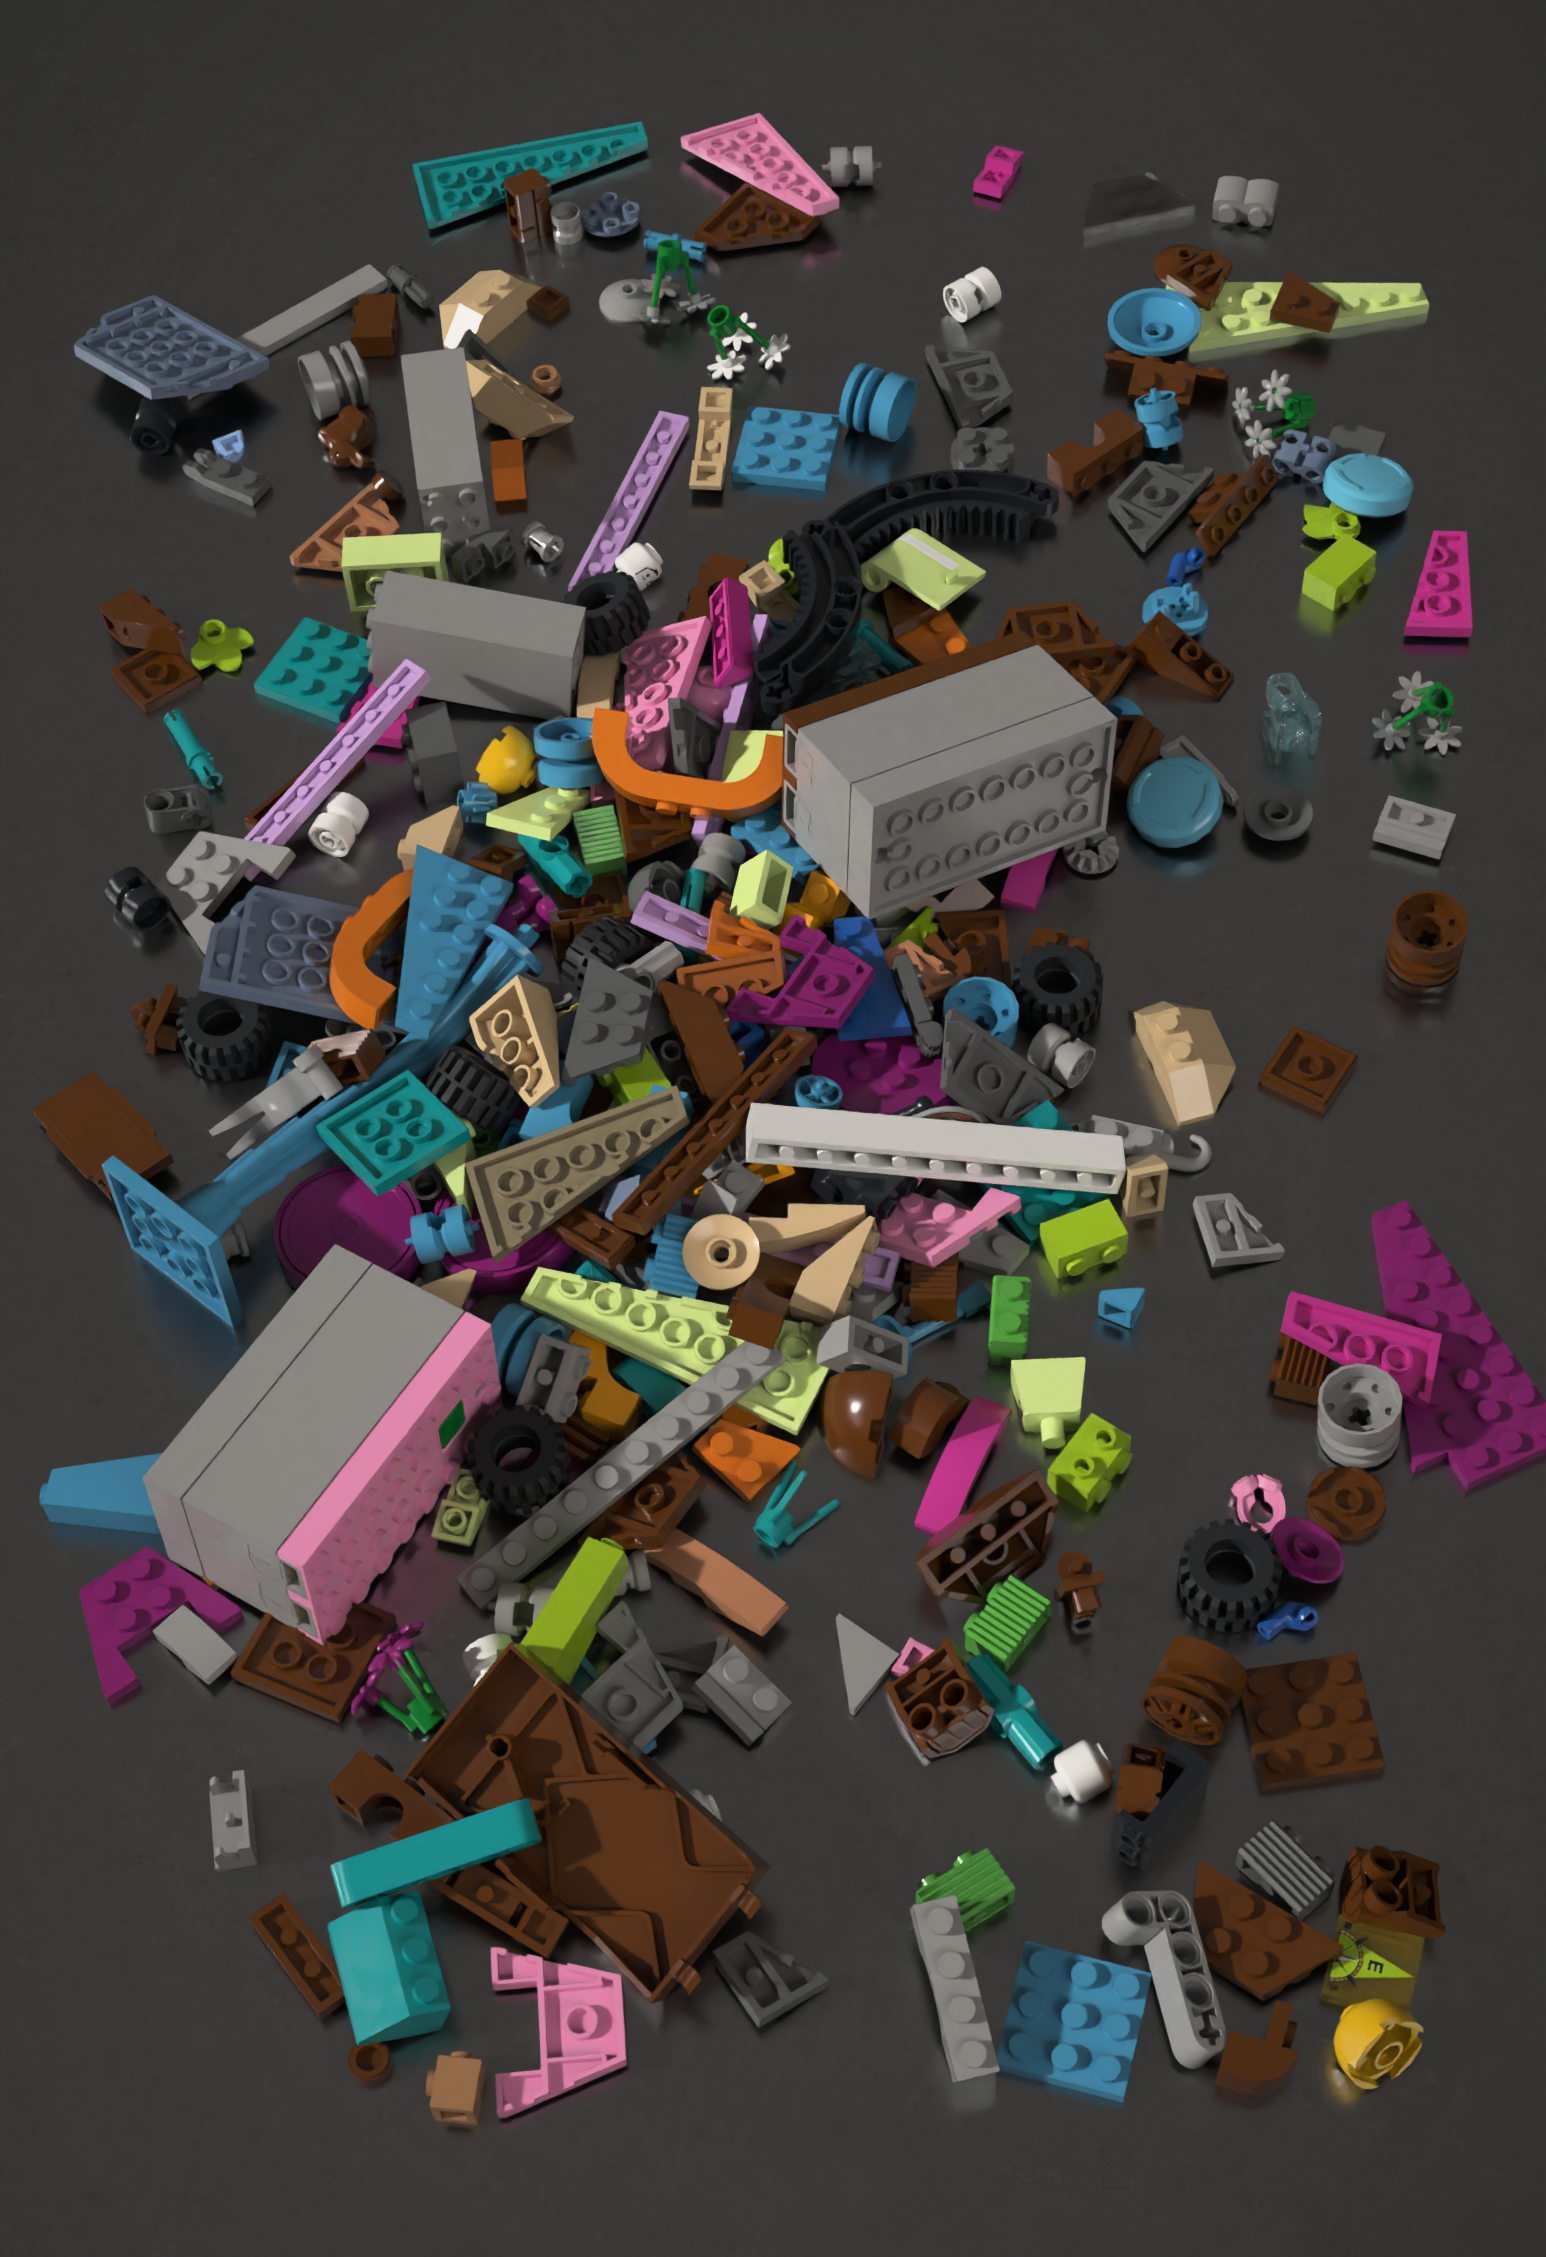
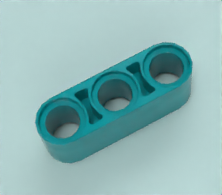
M631 1356L610 1371L612 1378L617 1383L632 1392L640 1394L643 1414L648 1419L652 1418L686 1390L675 1377ZM710 1423L706 1428H704L700 1433H698V1434H697L694 1438H692L689 1442H691V1441H692L693 1439H695L698 1435H700L703 1431H705L707 1428H709V1427L712 1425V1423Z

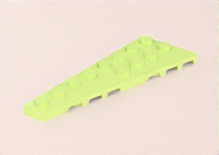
M1226 282L1210 311H1206L1196 304L1201 314V329L1195 341L1187 349L1191 353L1317 332L1318 330L1270 319L1271 308L1283 282ZM1308 282L1340 303L1339 313L1332 329L1426 314L1429 310V302L1420 283ZM1166 284V289L1176 291Z
M542 1267L537 1268L520 1299L522 1305L689 1385L696 1382L744 1342V1340L728 1335L732 1324L731 1320L726 1319L729 1306L683 1296L681 1299L658 1294V1291L649 1289L642 1291L623 1287L622 1284L610 1281L609 1284L584 1279L581 1275ZM784 1320L775 1346L785 1356L786 1362L733 1404V1406L797 1436L831 1369L817 1364L820 1327L813 1326V1323L804 1321L797 1323Z

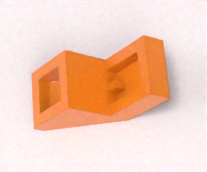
M522 439L490 441L495 503L527 500Z

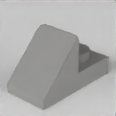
M732 1160L715 1183L709 1179L706 1181L690 1219L700 1221L705 1217L715 1214H727L740 1218L764 1187V1180L735 1160Z

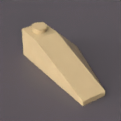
M517 974L469 1017V1021L478 1047L494 1060L493 1064L498 1070L505 1073L510 1079L509 1083L527 1105L535 1109L560 1087L557 1014L548 988Z

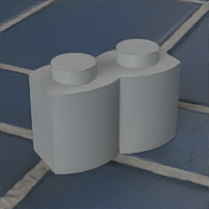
M1238 176L1220 177L1213 200L1212 218L1219 222H1244L1258 227L1272 225L1278 201L1279 184L1267 179L1248 181Z

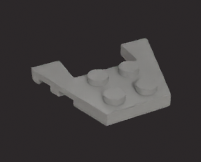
M199 831L157 883V886L169 898L172 908L201 951L206 955L210 931L215 925L209 918L248 869L254 865L278 880L296 855L291 849L284 846Z
M621 1601L596 1626L597 1632L623 1655L580 1696L642 1750L683 1710V1703L659 1660L655 1658L647 1644V1639L643 1632L638 1628L631 1616V1611L627 1604Z

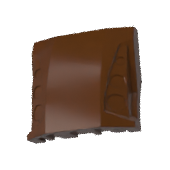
M949 1637L941 1641L943 1645L894 1682L890 1680L884 1684L899 1717L912 1734L921 1752L929 1758L954 1753L987 1729L995 1711L976 1684L960 1650Z
M1379 1845L1373 1846L1370 1850L1356 1846L1347 1857L1340 1881L1342 1916L1353 1924L1363 1923L1392 1932L1418 1934L1426 1938H1441L1446 1929L1445 1925L1441 1924L1437 1881L1440 1864L1402 1850L1390 1851L1388 1848Z

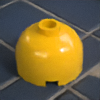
M511 725L502 730L507 735L501 741L494 738L489 744L475 769L480 776L473 777V781L488 783V790H494L496 794L501 795L513 793L521 786L528 788L537 775L536 770L533 769L537 759L534 745L522 732Z
M1375 1998L1351 2004L1341 2014L1333 2040L1337 2061L1343 2071L1361 2089L1380 2087L1375 2081L1377 2078L1390 2071L1393 2080L1413 2062L1423 2043L1417 2037L1419 2031L1423 2032V2027L1410 2013L1394 2001Z

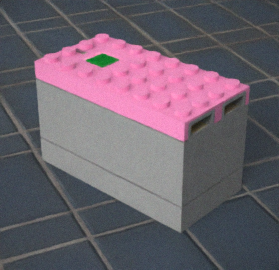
M334 1244L142 1477L169 1559L199 1576H206L207 1579L213 1581L220 1588L257 1609L273 1615V1618L289 1627L291 1625L296 1629L298 1628L307 1637L324 1646L327 1637L330 1638L331 1635L338 1634L344 1626L346 1615L352 1609V1603L360 1604L365 1599L371 1582L378 1573L382 1574L388 1569L394 1552L401 1543L405 1544L410 1540L415 1531L416 1523L424 1513L428 1514L432 1511L437 1503L438 1494L445 1485L453 1482L460 1471L461 1464L467 1458V1454H469L467 1445L469 1439H475L473 1430L478 1424L483 1427L485 1425L483 1419L485 1416L491 1414L495 1417L499 1415L498 1409L504 1407L491 1324Z

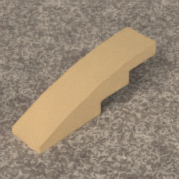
M788 1204L787 1218L749 1217V1226L758 1238L760 1255L762 1252L773 1254L793 1251L847 1234L863 1222L867 1216L865 1205ZM719 1250L715 1253L714 1257L728 1258L729 1253L725 1250Z

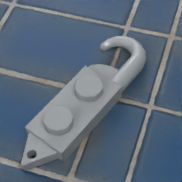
M1092 1115L1089 1120L1069 1124L1073 1130H1077L1075 1132L1122 1136L1125 1158L1131 1155L1142 1156L1154 1153L1167 1163L1168 1168L1183 1172L1201 1170L1209 1163L1212 1157V1149L1208 1141L1195 1134L1190 1136V1140L1200 1146L1201 1154L1196 1158H1187L1174 1155L1173 1140L1170 1135L1164 1133V1130Z

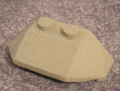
M503 270L478 272L439 305L444 349L456 348L467 329H471L482 341L488 344L528 309L527 300L544 287L523 276Z
M487 360L466 361L470 390L476 410L486 415V419L490 423L503 426L509 430L508 434L522 440H525L527 437H539L573 421V415L506 372L501 371Z
M1166 1001L1129 1009L1128 1015L1178 1126L1214 1117L1218 1105L1236 1071V1065L1210 1010Z

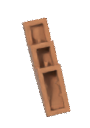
M674 1528L662 1546L637 1548L638 1551L644 1550L647 1562L668 1572L674 1583L702 1597L709 1609L761 1636H764L789 1608L785 1601L720 1554Z

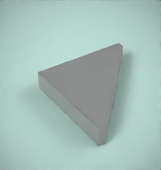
M839 1613L836 1617V1626L849 1713L855 1716L890 1673L899 1654Z

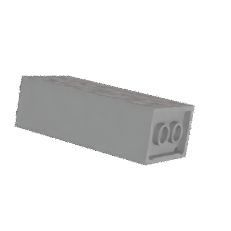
M464 347L401 355L417 489L425 533H441L445 557H451L467 543L491 531Z
M387 571L383 584H377L374 596L376 606L375 609H369L366 627L371 629L367 641V650L372 651L368 662V672L373 673V687L380 688L405 659H408L424 669L432 678L418 696L547 720L571 718L583 664L586 607L393 571Z

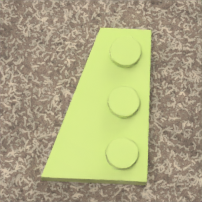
M548 787L488 812L486 826L551 841L573 820L572 812L581 811L590 803V790Z

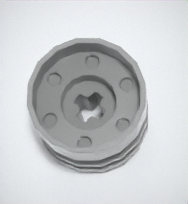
M350 340L341 343V354L335 345L329 347L330 362L328 363L319 350L298 357L302 381L311 406L319 420L340 413V398H343L347 406H356V398L361 406L371 403L367 371Z
M1359 1363L1346 1365L1330 1373L1320 1386L1317 1435L1321 1448L1333 1461L1345 1467L1369 1468L1378 1466L1389 1459L1398 1447L1403 1397L1398 1383L1388 1372L1374 1365Z

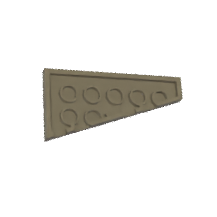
M677 1085L465 1163L491 1254L496 1264L688 1125L690 1121Z

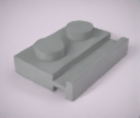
M1389 795L1378 820V825L1374 830L1372 840L1440 860L1442 851L1453 828L1456 814Z
M735 1645L691 1687L748 1746L792 1704Z

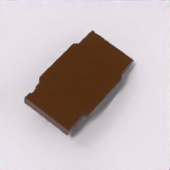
M93 1071L32 1109L36 1120L46 1129L49 1139L86 1179H91L112 1203L115 1201L102 1168V1164L112 1155L146 1181L174 1163L171 1153L157 1140L155 1128L117 1088H108Z

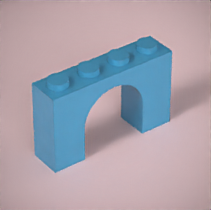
M559 1059L560 1087L535 1109L530 1107L519 1131L523 1142L578 1122L594 1086L591 1076L587 1075L575 1080L576 1085L564 1087L561 1076L565 1061ZM654 1084L649 1095L667 1089V1087ZM679 1091L689 1121H691L695 1112L688 1093ZM689 1124L619 1175L627 1178H632L639 1174L648 1176L683 1139Z

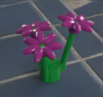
M424 1623L406 1624L399 1633H390L387 1639L377 1645V1651L382 1650V1653L376 1655L368 1667V1672L373 1673L367 1679V1684L360 1687V1694L352 1700L351 1714L354 1715L366 1701L373 1706L378 1704L402 1721L410 1732H413L418 1727L423 1734L430 1731L449 1714V1711L443 1706L445 1702L435 1691L412 1650L414 1648V1641L411 1638L421 1634L420 1629L425 1626ZM402 1654H405L425 1691L422 1690L405 1667L404 1663L406 1660ZM387 1664L392 1671L397 1670L416 1696L406 1706L411 1712L409 1715L382 1697L383 1692L376 1688L379 1684L378 1680L385 1671L382 1668Z

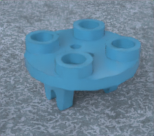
M1190 582L1184 584L1183 587L1170 586L1158 589L1150 594L1143 603L1142 618L1144 623L1160 610L1190 637L1205 630L1207 627L1208 606L1204 598L1197 591L1192 590Z

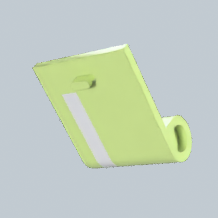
M916 528L908 530L860 567L862 583L869 590L881 592L894 582L938 611H941L986 575L985 570Z

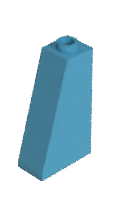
M162 1453L52 1469L48 1483H44L41 1487L40 1505L43 1506L50 1522L161 1534L142 1477Z

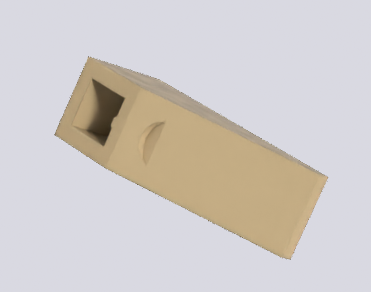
M867 1217L802 1271L790 1299L789 1310L791 1317L813 1323L817 1327H822L848 1316L852 1304L848 1300L853 1287L858 1289L861 1286L866 1272V1267L863 1266L868 1253L874 1254L880 1240V1233L877 1232L874 1217Z

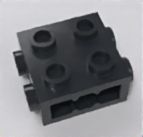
M811 1168L814 1176L810 1189L834 1205H865L866 1216L874 1217L877 1223L881 1218L887 1220L893 1214L898 1201L902 1196L908 1198L914 1192L919 1179L912 1176Z

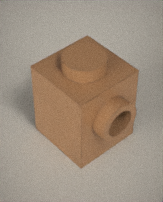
M464 2051L452 2052L451 2056L438 2055L436 2070H429L426 2082V2096L431 2097L429 2107L435 2121L478 2125L486 2079V2071L482 2059H477L476 2055Z

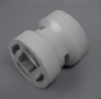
M561 202L554 205L550 212L551 221L554 224L552 228L554 240L562 245H571L579 242L583 235L579 207L572 202Z
M644 1550L632 1552L627 1557L630 1566L614 1597L624 1595L628 1588L636 1589L639 1592L651 1589Z

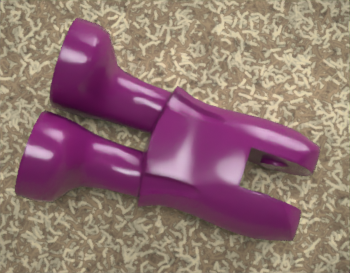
M526 874L517 882V899L502 909L494 925L504 929L512 936L523 923L525 925L528 924L537 933L551 930L549 912H556L559 909L548 896L543 897L536 882L531 876ZM527 917V918H526L525 920H523L522 922L517 923V921H519V920H521V919ZM487 938L485 939L477 955L475 956L473 960L474 964H476L478 959L490 945V942Z

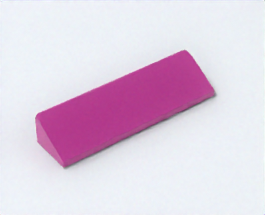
M726 577L709 598L714 683L718 689L748 678L754 673L748 588L746 585L729 577Z

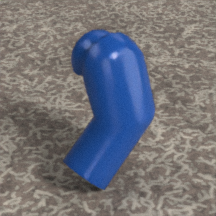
M1194 547L1191 550L1176 554L1171 561L1166 583L1169 586L1180 587L1184 575L1199 569L1202 563L1205 562L1206 554L1204 550Z
M1286 1601L1258 1622L1256 1627L1264 1638L1270 1640L1283 1628L1302 1631L1310 1630L1318 1624L1319 1613L1310 1605Z

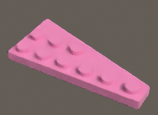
M760 113L681 137L682 148L812 217L824 215L829 211L839 208V197Z
M706 616L643 631V634L638 639H635L631 645L626 647L627 653L623 654L624 663L627 666V673L624 675L625 707L632 720L628 753L633 761L644 769L653 771L663 767L672 741L668 698L681 697L685 701L687 699L712 628V624Z

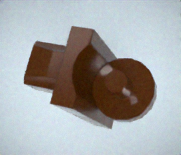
M167 983L158 1004L155 998L148 997L146 1002L134 1003L130 1010L131 1016L137 1021L135 1028L139 1031L145 1030L144 1037L148 1040L145 1047L146 1053L155 1055L158 1047L177 1051L180 1044L178 1029L175 1026L169 1025L171 1019L176 1021L180 1019L178 1014L180 1008L187 1007L185 1002L187 998L178 995L177 985Z
M1069 1551L1063 1554L1056 1566L1057 1575L1061 1582L1054 1590L1057 1603L1067 1602L1071 1620L1075 1621L1097 1614L1096 1610L1102 1608L1098 1590L1104 1584L1105 1579L1102 1570L1095 1571L1092 1574V1563L1087 1555L1080 1551Z

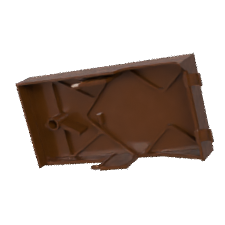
M509 1643L404 1773L406 1777L413 1778L457 1820L513 1801L530 1799L542 1841L530 1847L498 1857L495 1865L506 1875L505 1877L544 1911L559 1909L599 1946L644 1994L650 2003L663 2001L678 1982L690 1994L702 1979V1976L692 1964L734 1912L740 1907L747 1914L748 1918L751 1919L763 1904L761 1899L752 1890L771 1866L524 1644Z

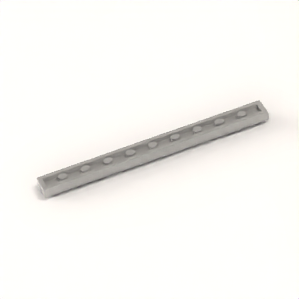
M744 1341L456 1578L457 1583L483 1612L488 1608L489 1602L497 1600L503 1581L518 1583L786 1362L785 1356L776 1346L771 1350Z

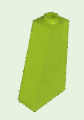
M591 1537L586 1539L520 1643L524 1644L569 1686L597 1632L596 1625L604 1618L630 1566L623 1547L607 1538H602L601 1541Z

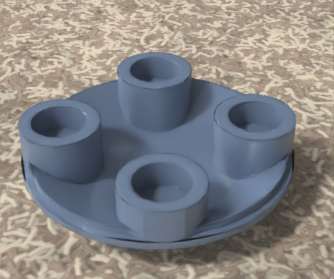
M613 192L602 194L599 201L581 211L583 227L591 234L604 237L617 236L632 230L639 223L641 217L638 203L618 198L617 194Z

